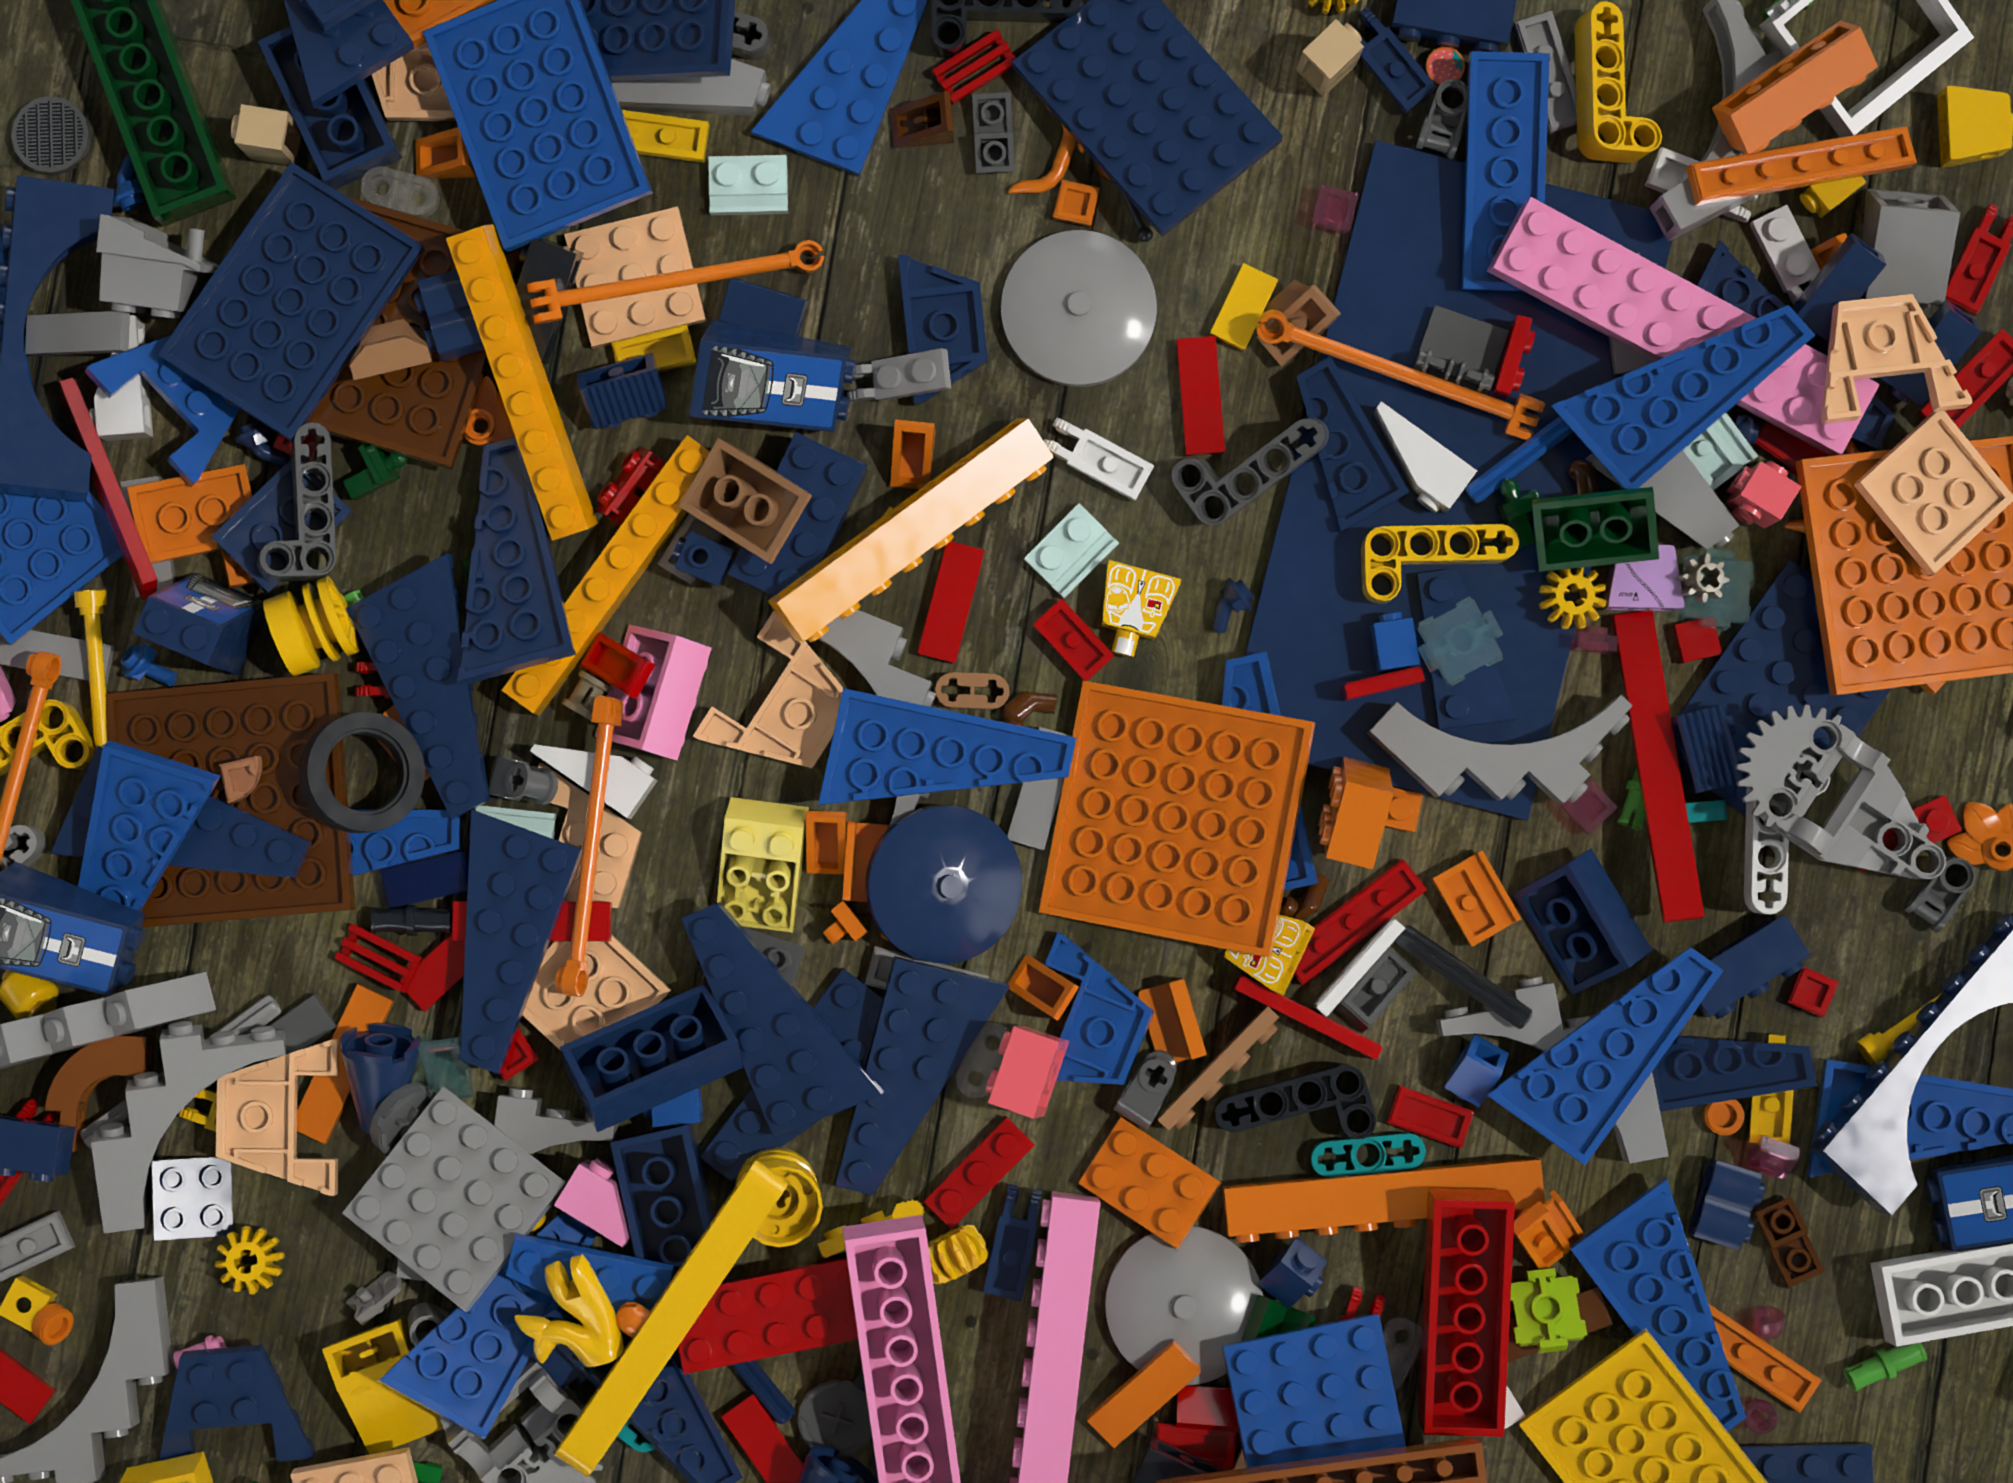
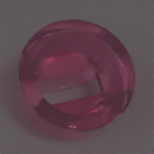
M1762 1306L1753 1311L1752 1326L1754 1333L1759 1338L1768 1341L1770 1337L1776 1339L1783 1333L1785 1323L1783 1311L1772 1306Z
M1755 1399L1746 1406L1744 1411L1746 1415L1745 1422L1751 1431L1757 1434H1766L1775 1428L1778 1416L1770 1402L1764 1399ZM1757 1409L1770 1415L1767 1419L1753 1411Z

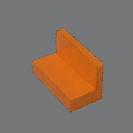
M848 821L843 901L867 902L865 883L868 863L876 844L889 828V825Z
M1184 978L1139 991V998L1155 1011L1148 1027L1155 1050L1168 1052L1174 1057L1176 1062L1207 1055Z

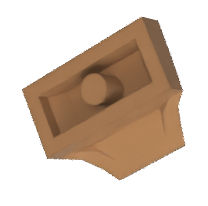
M1295 279L1265 307V312L1268 310H1278L1295 327L1321 335L1341 315L1340 311L1316 285L1307 286ZM1269 319L1265 322L1266 327L1270 330H1276L1280 327V323L1276 319ZM1259 335L1256 337L1281 367L1306 348L1290 341L1288 343L1281 341L1277 344H1268L1261 340Z
M405 319L372 326L351 356L350 369L354 380L432 362L431 351L426 337L418 334Z

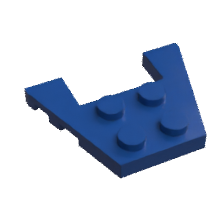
M170 336L88 366L85 373L109 399L141 374L187 423L196 435L174 452L167 462L191 487L196 484L238 413L239 408L228 405L224 401L225 399L160 359L158 353Z
M1057 932L1045 965L1082 980L1060 1038L1068 1040L1069 1044L1057 1080L1125 1085L1155 1011L1071 939Z

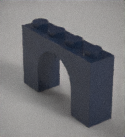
M1850 233L1791 307L1814 334L1817 333L1828 341L1826 344L1827 348H1829L1833 307L1841 301L1860 299L1887 265L1883 255L1856 235ZM1946 299L1928 320L1937 336L1935 343L1944 359H1950L1953 366L1982 332L1975 319ZM1923 372L1880 377L1891 385L1889 391L1905 403H1908L1911 399L1921 406L1929 397L1926 378ZM1879 377L1870 379L1876 381Z

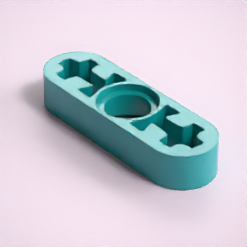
M1407 1132L1368 1136L1364 1139L1325 1140L1313 1147L1310 1153V1163L1313 1169L1324 1177L1407 1170L1416 1168L1423 1162L1426 1149L1423 1141L1418 1136ZM1404 1140H1409L1411 1146L1417 1147V1153L1411 1155V1161L1405 1162L1403 1156L1393 1155L1390 1156L1392 1164L1385 1165L1386 1150L1382 1144L1383 1141H1390L1389 1149L1403 1147ZM1366 1143L1375 1145L1379 1152L1377 1162L1371 1166L1361 1165L1356 1157L1358 1148ZM1344 1145H1351L1349 1158L1353 1168L1345 1169L1347 1163L1345 1160L1333 1162V1169L1326 1170V1166L1323 1163H1318V1156L1324 1155L1325 1148H1330L1333 1154L1338 1155L1346 1154L1343 1148Z

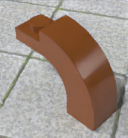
M124 1035L89 1044L71 1056L58 1071L49 1089L45 1110L61 1111L60 1118H56L54 1123L76 1127L72 1152L80 1151L84 1148L80 1132L85 1128L87 1104L92 1092L101 1082L114 1075L135 1076L144 1072H153L155 1036Z

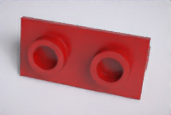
M642 446L638 451L633 450L626 456L620 467L623 470L615 483L609 482L602 489L597 499L600 503L596 510L605 516L612 511L613 513L609 519L618 526L623 524L641 499L633 493L635 489L639 487L646 492L666 464L655 455L651 460H648L653 452Z

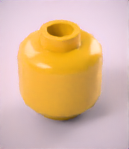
M8 970L5 971L0 985V1000L17 1020L42 1015L56 1009L59 989L54 982Z

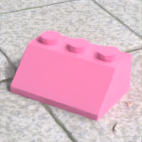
M629 624L623 646L654 663L656 666L637 699L610 685L612 688L607 696L618 698L623 702L621 726H614L612 742L678 760L712 648L677 635Z

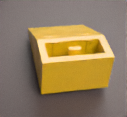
M405 1316L331 1343L322 1349L335 1387L369 1454L384 1452L444 1429L438 1414L378 1382L389 1369L415 1346L410 1340L408 1322Z

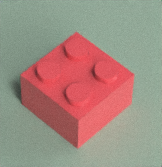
M1014 1026L1011 1033L1006 1031L998 1054L1004 1057L999 1070L993 1069L986 1086V1092L991 1094L988 1103L1032 1119L1045 1116L1069 1041L1028 1026Z

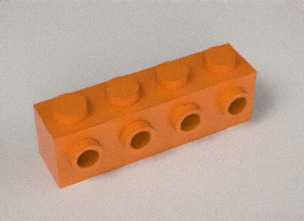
M1840 20L1713 106L1712 110L1730 147L1750 155L1764 150L1770 144V140L1780 133L1790 131L1799 126L1802 119L1814 110L1830 105L1834 101V97L1845 89L1861 84L1866 79V75L1875 70L1878 65L1861 27Z

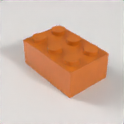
M1343 757L1341 766H1333L1328 789H1330L1329 797L1331 800L1330 805L1323 803L1318 826H1320L1319 835L1321 837L1319 844L1325 846V856L1328 859L1373 870L1394 794L1390 771L1387 767Z

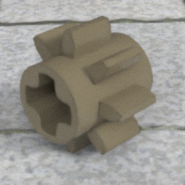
M1709 554L1699 555L1698 563L1694 559L1683 561L1687 569L1682 575L1676 576V579L1682 582L1684 588L1681 593L1682 596L1696 595V604L1706 603L1708 595L1712 599L1722 597L1719 589L1723 583L1730 581L1729 578L1724 577L1723 570L1721 569L1725 564L1723 561L1710 563Z

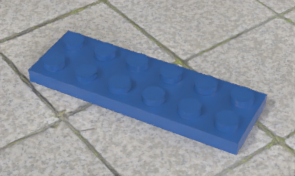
M1471 51L1469 53L1461 290L1523 291L1487 272V269L1523 202L1532 197L1545 204L1550 53Z

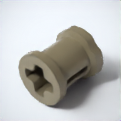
M581 670L578 674L580 680L569 699L564 698L561 704L591 721L594 699L599 695H603L604 692H609L612 687ZM591 687L592 689L589 692L587 698L585 699L584 703L581 704L584 696Z

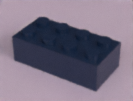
M291 26L258 41L320 175L327 185L337 190L403 158L366 79L314 109Z
M795 432L777 472L810 493L812 497L772 564L741 546L728 573L731 579L770 597H774L829 556L868 473L866 464Z
M706 983L560 1046L566 1073L597 1132L743 1068L739 1042Z
M693 1124L678 1125L610 1142L635 1257L673 1265L671 1280L714 1219Z

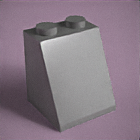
M1866 189L1862 240L1880 252L1887 264L1864 292L1863 296L1866 299L1913 294L1921 309H1931L1932 304L1941 305L1944 302L1960 212L1944 195Z

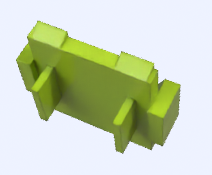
M1555 1268L1527 1271L1526 1281L1511 1283V1302L1516 1322L1514 1333L1516 1343L1520 1347L1537 1345L1538 1353L1565 1351L1568 1347V1341L1583 1340L1587 1336L1585 1320L1580 1318L1576 1296L1580 1293L1577 1277L1555 1278Z

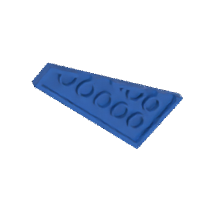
M861 0L753 128L751 134L854 175L861 176L930 0Z
M843 688L818 805L1068 778L1077 738Z
M1828 1059L1823 1060L1811 1145L1816 1140L1814 1135L1818 1128L1826 1121L1833 1120L1842 1110L1840 1104L1843 1099L1852 1091H1858L1867 1081L1865 1076L1872 1066ZM1920 1074L1911 1099L1907 1121V1144L1910 1160L2013 1143V1089ZM1810 1149L1807 1176L1814 1177L1833 1173L1834 1171Z

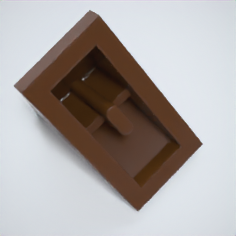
M943 91L890 109L895 148L954 143L950 92Z

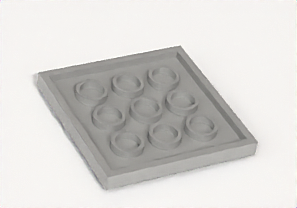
M443 1086L342 1214L463 1311L468 1312L510 1259L515 1233L529 1235L562 1193L567 1183Z

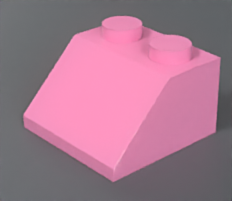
M598 1157L592 1161L587 1159L577 1166L554 1206L623 1247L631 1241V1235L618 1177L614 1175L616 1168Z

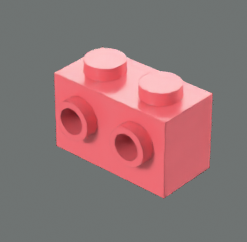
M1761 461L1751 468L1746 466L1741 473L1738 471L1725 490L1731 494L1725 505L1733 509L1731 515L1747 525H1751L1754 522L1765 529L1783 518L1802 486L1787 477L1788 471L1780 465L1771 461L1765 464Z

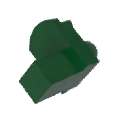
M358 443V449L368 468L343 481L351 499L360 500L400 479L396 468H402L406 464L408 457L392 452L388 454L387 451L376 448L373 445L368 446Z
M1506 478L1500 484L1501 495H1504L1505 500L1496 503V506L1504 524L1513 528L1519 538L1518 549L1536 542L1526 515L1527 512L1533 510L1532 500L1548 498V496H1539L1536 489H1528L1520 493L1518 483L1512 478Z

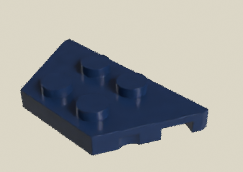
M904 254L898 255L908 354L940 348L947 349L952 385L988 362L980 282L964 276L959 277L949 273L948 270L934 265L933 267L913 260L910 256ZM941 391L914 395V406L923 404Z

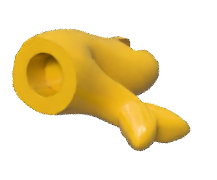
M583 1254L571 1257L572 1281L569 1280L566 1269L561 1261L557 1260L547 1265L544 1274L552 1297L561 1308L577 1318L583 1325L563 1320L551 1321L540 1316L515 1315V1321L521 1331L534 1339L533 1349L537 1360L543 1364L557 1344L567 1346L586 1367H596L616 1360L624 1352L621 1329L617 1325L615 1310L589 1261Z

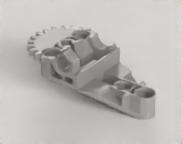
M1803 705L1798 717L1793 706L1786 707L1785 720L1777 711H1773L1770 713L1772 726L1762 720L1756 723L1762 734L1761 736L1750 732L1746 734L1745 737L1753 745V748H1739L1738 753L1749 760L1748 763L1736 765L1735 769L1747 773L1748 777L1736 783L1738 787H1750L1751 791L1742 798V801L1744 803L1756 800V806L1751 814L1754 817L1759 816L1765 821V827L1772 828L1821 861L1910 879H1933L1944 871L1946 866L1945 854L1940 847L1928 840L1926 836L1929 832L1928 827L1925 823H1919L1905 797L1906 793L1887 766L1891 759L1862 742L1853 731L1840 724L1841 716L1836 715L1831 720H1826V709L1820 708L1815 717L1812 718L1810 705ZM1817 728L1824 729L1829 735V744L1824 750L1818 748L1813 741V734ZM1844 757L1856 765L1859 771L1823 826L1820 827L1812 821L1803 818L1819 790L1807 778L1796 780L1797 772L1792 767L1803 764L1802 772L1818 784L1823 785L1840 759ZM1774 794L1780 795L1786 803V809L1781 816L1774 815L1769 808V801ZM1887 829L1893 830L1898 837L1897 846L1893 850H1888L1882 842V836ZM1921 851L1926 852L1931 859L1930 868L1926 872H1921L1916 865V857Z
M428 1302L414 1306L409 1312L407 1319L411 1342L416 1345L431 1332L418 1330L416 1327L420 1322L432 1320L438 1325L451 1312ZM532 1355L528 1359L501 1411L529 1386V1389L539 1401L520 1418L521 1423L538 1446L531 1448L529 1437L514 1423L487 1447L476 1435L439 1415L446 1433L448 1445L455 1454L464 1458L472 1466L483 1483H596V1479L592 1474L586 1477L554 1456L559 1444L576 1421L575 1419L570 1424H561L558 1422L559 1418L568 1413L575 1414L578 1418L586 1404L582 1405L577 1395L568 1386L562 1389ZM599 1461L593 1471H602L603 1464ZM506 1468L518 1470L516 1475L511 1478L499 1476L501 1471Z

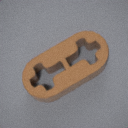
M946 673L940 677L935 687L936 697L943 706L952 709H999L1008 701L1010 694L1009 685L1000 675L988 673ZM954 679L957 680L958 687L970 688V694H959L956 697V701L952 702L949 701L948 695L942 693L941 690L942 687L949 686V681ZM989 681H995L997 688L1003 689L1004 693L1003 696L996 697L995 703H989L986 695H974L975 688H987Z

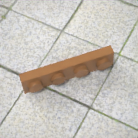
M1265 1005L1156 1119L1168 1131L1173 1126L1180 1130L1195 1115L1191 1108L1201 1097L1206 1102L1211 1099L1223 1086L1219 1079L1229 1069L1233 1073L1237 1072L1251 1056L1246 1051L1256 1041L1263 1045L1277 1031L1278 1027L1274 1022L1279 1016Z

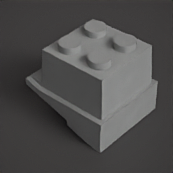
M100 214L96 252L102 253L99 301L112 302L111 310L146 313L147 307H150V315L183 319L185 312H188L201 293L204 272L215 273L219 267V264L202 256L205 230L189 228L187 249L170 242L169 234L139 220Z

